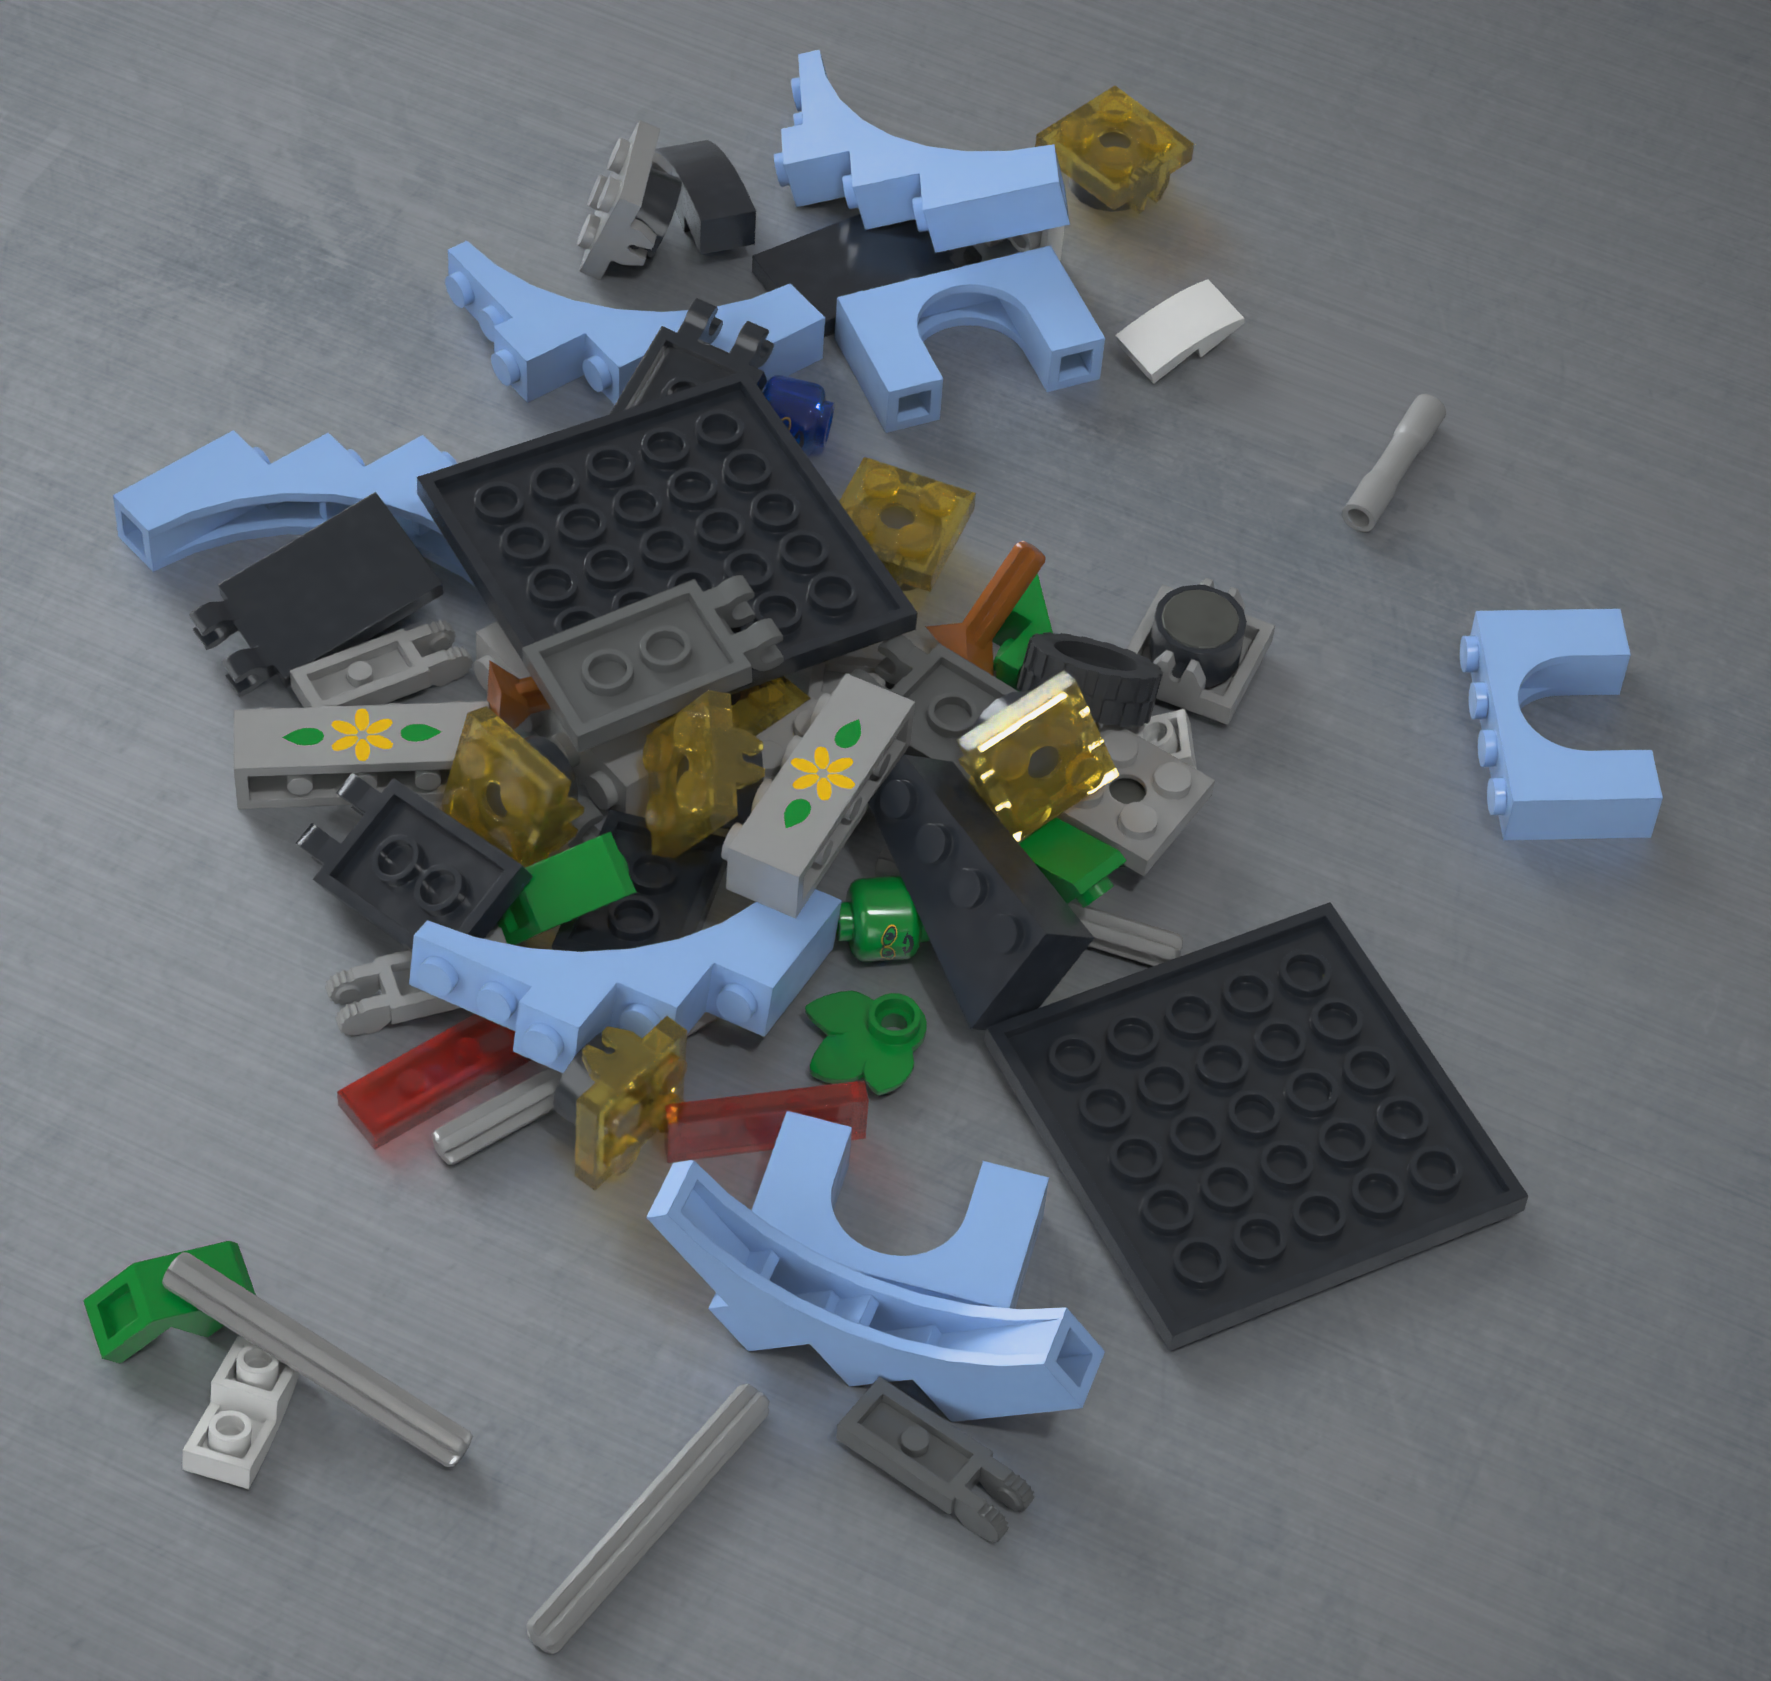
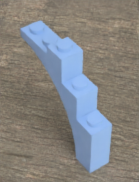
M820 50L798 54L800 77L791 79L794 102L799 113L793 114L794 126L781 129L782 152L774 154L779 184L781 187L790 185L796 207L845 197L849 209L859 208L865 230L915 219L919 232L929 230L935 253L1070 225L1066 190L1054 144L1012 151H960L929 147L892 136L862 120L840 100L828 80Z
M468 241L448 249V276L445 278V285L451 300L459 308L465 307L479 322L485 336L494 342L491 364L497 378L502 384L506 386L511 385L527 403L585 375L589 385L597 392L602 391L615 405L661 326L677 332L688 310L668 312L623 310L571 300L533 286L502 269ZM791 284L752 299L717 306L718 312L715 317L723 321V326L717 338L710 345L729 353L736 342L741 328L747 321L769 330L766 340L772 342L774 348L766 363L758 368L764 371L767 378L765 387L823 359L825 317Z
M233 430L113 495L118 537L154 572L194 553L240 540L287 534L303 535L376 492L423 557L463 577L475 587L417 495L418 476L457 464L456 460L448 452H440L424 435L365 466L361 457L354 450H346L329 433L270 463L268 457L260 448H252Z
M815 889L797 918L755 902L720 924L680 939L632 949L585 952L515 946L473 937L427 920L414 934L409 985L515 1031L513 1052L561 1073H564L575 1055L599 1033L610 1029L619 1032L631 1041L670 1057L705 1012L765 1037L832 951L842 900Z
M694 1160L672 1164L646 1217L716 1292L708 1309L748 1352L810 1344L849 1387L873 1384L879 1377L887 1382L913 1379L951 1422L1083 1408L1105 1353L1103 1348L1068 1308L1020 1310L965 1304L920 1294L875 1279L825 1257L771 1226L731 1196Z

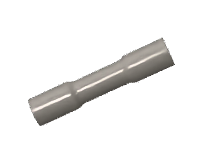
M1422 394L1415 398L1396 427L1393 439L1372 471L1364 476L1343 508L1342 517L1348 526L1360 532H1368L1374 528L1394 497L1400 480L1417 454L1425 449L1446 416V408L1438 398L1429 394Z

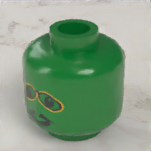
M901 876L859 878L850 884L846 894V902L841 903L836 939L837 941H848L853 956L862 962L907 960L917 953L921 942H928L930 940Z

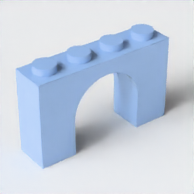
M1051 245L837 297L835 340L885 433L940 420L943 377L923 342L931 335L947 328L980 326L1008 336L1023 350L1046 392L1100 379L1105 337Z
M1621 609L1476 611L1470 636H1462L1460 643L1461 669L1463 672H1471L1472 677L1469 689L1470 716L1472 719H1480L1482 729L1478 737L1479 763L1481 767H1489L1491 775L1487 787L1488 810L1490 815L1499 816L1503 840L1651 838L1663 799L1652 750L1584 751L1566 748L1547 740L1537 733L1528 724L1521 712V709L1527 704L1550 696L1620 695L1631 656Z
M790 1111L786 1112L752 1208L755 1214L771 1226L815 1252L875 1279L920 1294L965 1304L1016 1308L1044 1216L1049 1177L983 1161L965 1219L954 1236L941 1246L925 1253L909 1256L883 1254L866 1248L852 1239L840 1226L834 1214V1208L849 1167L852 1127Z

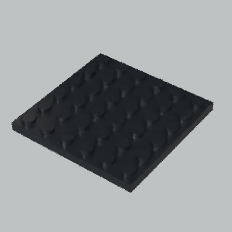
M747 370L417 477V495L522 661V648L688 581L695 579L704 592L717 587L731 577L743 575L754 592V598L747 602L755 613V619L746 625L737 628L730 627V629L736 634L746 630L757 621L771 618L783 635V641L775 645L783 655L784 662L767 671H759L752 668L751 683L678 713L916 630L918 612Z
M1331 902L986 1027L985 1044L1170 1351L1525 1210L1528 1194Z

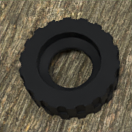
M1044 632L1043 634H1034L1029 639L1017 688L1020 691H1031L1043 696L1062 714L1071 709L1077 719L1105 725H1118L1120 727H1138L1150 722L1163 672L1150 659L1114 644L1083 636Z

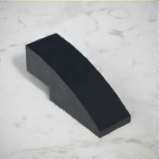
M709 140L655 149V152L661 154L673 166L672 175L682 180L681 193L675 211L683 231H691L700 254L755 245V207L736 169L716 144Z

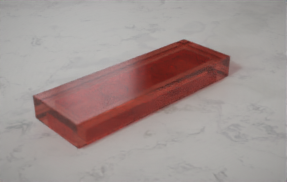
M473 1014L337 1091L338 1106L376 1150L531 1061V1059L513 1052L515 1031L477 1014Z
M865 1081L665 1105L664 1146L667 1163L773 1150L787 1111L852 1127L851 1140L866 1139L869 1099Z

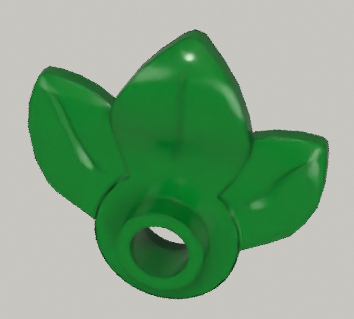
M851 990L825 995L805 1006L807 1017L827 1035L811 1059L810 1074L813 1077L836 1085L853 1083L864 1077L869 1088L875 1094L881 1095L897 1089L911 1076L914 1070L913 1052L924 1042L927 1030L925 1015L912 998L899 993H889L873 1000L860 992ZM888 1027H897V1028H900L901 1030H889V1029H886V1028H888Z

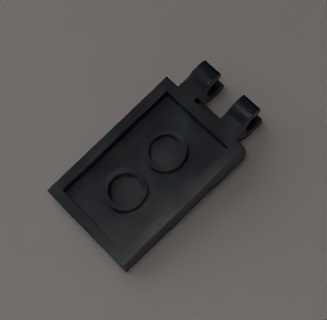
M858 214L753 255L752 273L767 292L787 284L795 287L825 317V338L835 334L837 297L965 265L980 263L982 256L973 245L935 253L929 230L919 232L915 219L865 230L861 214Z
M696 298L677 332L661 326L610 414L747 370L762 392L767 383V378L764 371L758 368L766 363L774 348V344L766 340L769 330L747 321L741 328L734 346L728 353L710 345L717 338L723 326V321L715 317L718 308Z
M374 492L218 584L220 595L224 601L203 604L192 611L189 617L196 626L193 628V632L206 650L218 646L237 631H239L250 647L238 650L222 661L223 666L228 672L225 675L226 679L237 695L241 697L252 692L274 675H277L283 685L288 688L291 686L290 670L360 645L440 597L444 592L442 582L379 495Z
M351 773L336 793L353 805L351 808L362 816L359 822L342 843H339L313 823L310 824L296 842L299 847L312 855L311 858L322 866L313 878L318 885L411 952L414 934L427 920L473 937L485 939L533 878L520 863L394 778L381 793L360 777Z
M610 809L599 836L608 832L612 833L618 850L627 862L629 876L636 892L602 909L561 924L553 941L552 950L585 952L632 949L680 939L699 932L703 928L727 867V861L721 857L726 837Z

